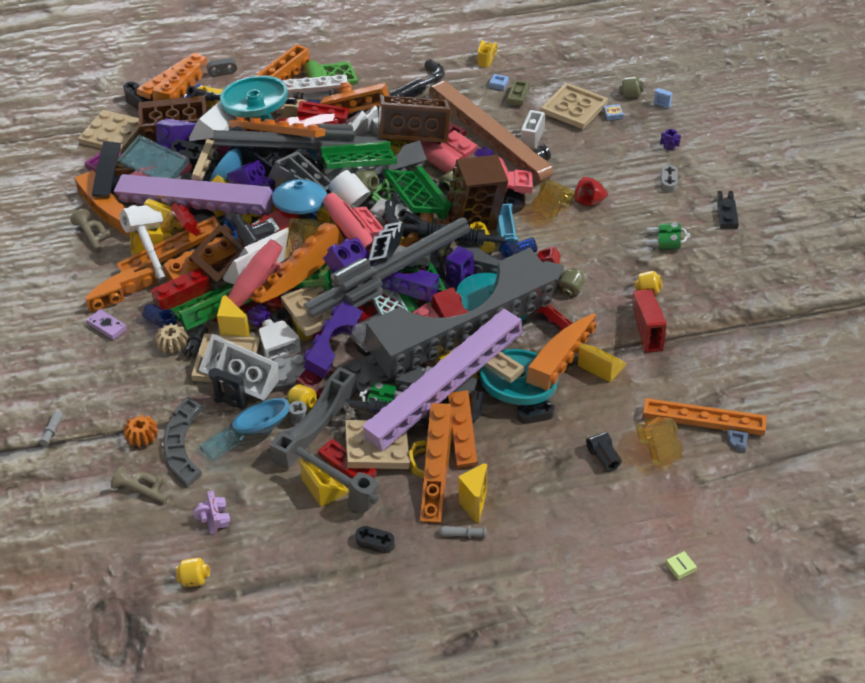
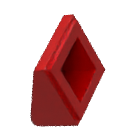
M555 246L540 250L538 258L542 262L548 261L559 264L561 254Z

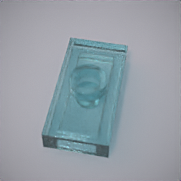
M231 424L199 446L200 450L214 461L244 441L245 438L243 434L236 432Z

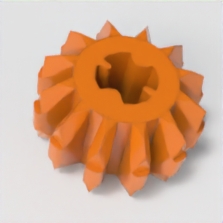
M143 414L140 417L133 416V419H127L126 425L123 426L124 438L131 447L135 445L138 448L142 445L148 447L149 442L154 443L155 437H158L157 423L155 420H152L150 415L146 417Z

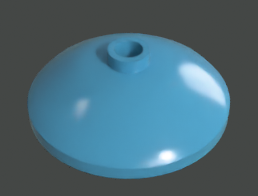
M238 148L229 151L215 168L209 182L217 175L229 181L227 173L243 165L242 151Z
M296 179L278 186L272 194L273 204L284 212L306 214L317 211L324 206L323 199L327 192L316 182Z
M273 398L259 402L241 412L232 423L233 428L241 434H267L287 416L290 404L284 398Z

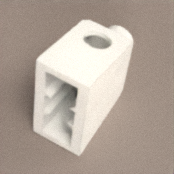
M271 319L263 322V327L259 329V335L266 358L286 357L301 351L299 336L285 321L273 323Z

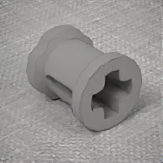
M295 401L290 404L289 412L292 415L290 419L293 426H296L307 416L305 414L307 406L304 402Z

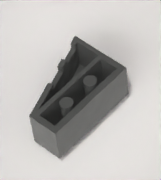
M298 151L275 161L268 176L279 184L296 179L310 180L321 185L326 190L327 195L331 193L328 189L331 180Z

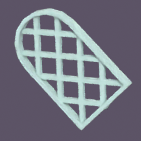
M383 289L382 293L387 295L388 298L380 295L372 300L380 316L394 310L395 306L402 307L408 311L400 295L388 289ZM380 298V299L384 300L385 302L382 303V302L378 301V299ZM390 298H393V299H395V300H397V301H396V302H393V301H391V300H389V299H390ZM388 302L390 304H393V306L390 307L386 305V303ZM383 307H386V308H388V309H390V310L387 312V311L383 310L382 308H383Z

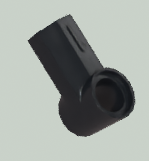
M265 221L253 226L251 224L244 225L236 233L244 247L274 234L275 227L272 222Z
M606 431L586 438V445L590 454L597 456L605 470L611 472L621 465L622 460L613 448L611 437Z

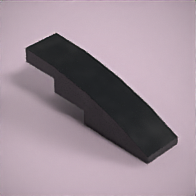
M103 141L92 196L110 198L115 181L121 143Z
M403 222L385 225L384 230L379 232V236L374 237L369 257L370 263L388 260L394 254L403 235Z

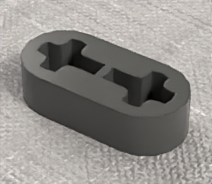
M226 58L210 61L206 68L210 76L218 77L235 73L237 71V64L234 59Z

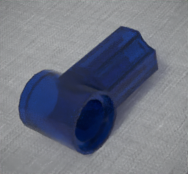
M533 237L516 243L505 241L504 244L500 245L499 253L506 259L528 248H531L535 253L538 247Z
M150 303L144 307L142 312L143 318L163 328V324L169 326L171 323L173 325L177 324L173 310L162 309Z

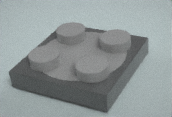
M305 354L270 359L278 363L279 382L275 385L274 392L288 390L297 385L295 383L296 379L305 370L303 368L305 363L303 357Z

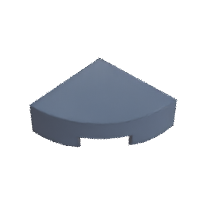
M728 430L727 440L734 449L745 453L748 433Z

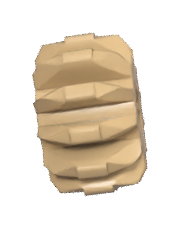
M171 323L169 326L163 324V328H159L157 334H155L157 347L165 354L171 352L173 355L175 351L180 353V350L184 349L188 343L186 330L179 323L176 325Z

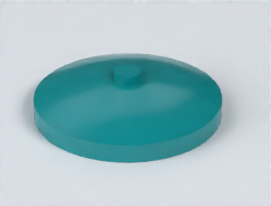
M251 76L239 79L224 88L220 95V101L223 110L228 114L238 117H257L269 114L283 106L288 99V90L286 84L276 77Z
M478 273L461 281L456 293L460 294L464 309L470 312L490 298L495 290L497 274ZM528 314L519 317L521 322L525 320Z
M505 349L500 351L524 366V372L512 383L485 366L480 368V381L484 389L495 398L511 404L532 405L541 403L552 397L558 387L559 378L555 385L552 384L548 391L526 382L528 367L538 355V353L528 350Z

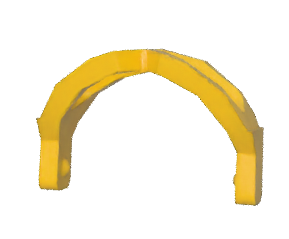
M424 440L415 442L409 451L410 470L414 475L424 478V471L417 467L414 458L426 452L427 441ZM420 446H425L419 450H416Z

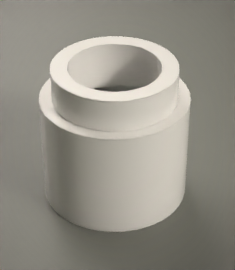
M348 170L340 173L328 185L331 193H335L352 209L361 205L371 193L361 180Z

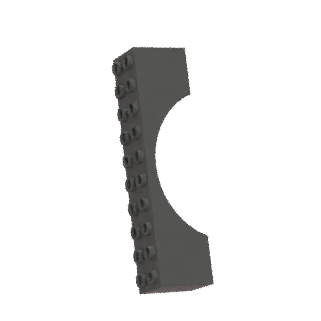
M528 248L498 262L495 290L490 298L478 308L462 315L446 318L426 317L409 312L402 307L396 308L366 322L365 346L389 379L400 376L411 368H417L428 360H434L445 352H451L503 309L519 318L525 314H531L540 307H546L552 301L556 278L533 250Z

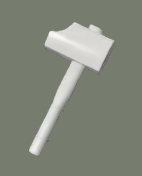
M132 205L124 208L119 215L123 229L126 233L138 231L158 279L164 280L166 276L163 267H161L147 232L148 229L160 227L163 222L161 212H157L147 205L139 207Z

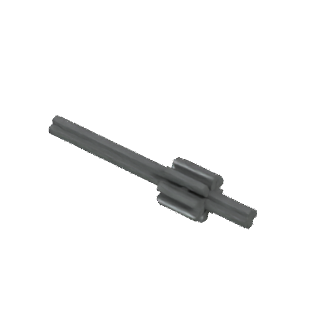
M320 123L318 128L325 129V136L321 137L273 132L213 131V146L315 150L316 159L321 162V146L386 142V139L355 136L353 126L347 124Z
M460 218L397 252L388 260L381 261L372 267L369 260L361 258L336 271L330 276L333 282L331 283L332 289L303 304L308 316L314 318L342 301L358 308L382 295L383 288L381 286L383 284L381 280L470 232L471 228L468 225V221L465 218Z

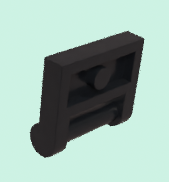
M218 368L210 369L208 374L213 384L214 402H224L231 407L244 410L247 406L243 378ZM220 380L223 382L224 392L221 389Z

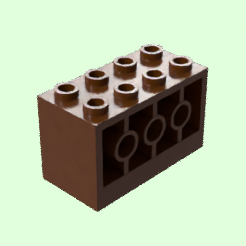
M205 95L139 102L141 139L156 146V123L167 118L197 123L199 118L207 113Z
M380 95L379 138L447 143L450 107L447 100Z
M498 155L456 159L455 167H453V178L450 180V192L447 193V198L452 204L448 213L450 223L460 218H465L469 226L473 222L479 221L486 225L487 230H496L508 185V178Z

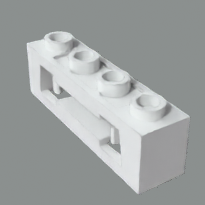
M347 75L282 81L287 86L288 98H301L303 96V100L306 102L320 103L329 94L340 93L337 88L340 87L341 83L347 82Z

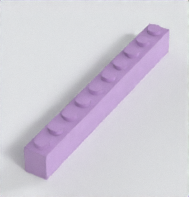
M122 174L114 189L119 200L124 203L135 202L142 204L147 199H151L172 206L175 202L179 206L183 204L188 208L197 210H220L255 215L269 214L273 206V192L270 187Z
M506 309L495 314L490 321L482 325L479 330L469 336L457 348H454L437 365L425 372L420 379L412 383L408 389L398 395L386 407H383L373 418L369 419L362 426L365 439L381 451L385 450L430 411L431 403H440L522 334L521 319Z

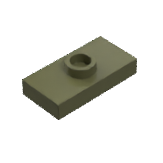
M514 80L507 97V104L523 106L530 82Z

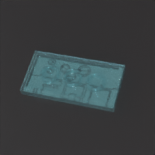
M140 135L118 159L120 164L145 176L176 179L190 162L188 157Z

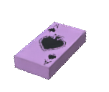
M101 309L86 319L88 325L112 340L127 330L124 323Z

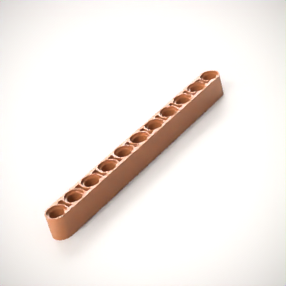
M441 81L429 88L433 99L447 100L450 113L520 170L532 171L533 181L539 183L553 175V168L546 160L448 82Z

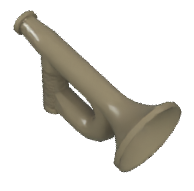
M80 209L75 211L70 217L71 223L76 226L80 225L95 251H101L102 247L98 242L111 236L109 230H106L99 221H88L91 216L88 210ZM91 228H97L100 234L95 236Z
M121 466L112 478L111 488L113 489L126 486L163 504L168 500L167 496L159 493L163 482L161 476L154 477L145 472H138L130 478L126 472V467ZM143 480L152 484L153 486L152 488H149L143 484H140L138 481Z

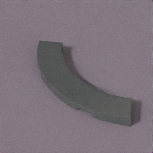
M187 397L176 408L173 417L166 426L164 434V451L167 463L174 476L187 488L202 476L201 470L191 462L185 450L187 431L193 420L203 411L202 405L190 397Z

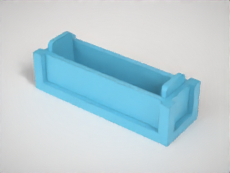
M503 204L497 224V235L505 237V243L499 244L500 251L518 250V237H516L512 204Z

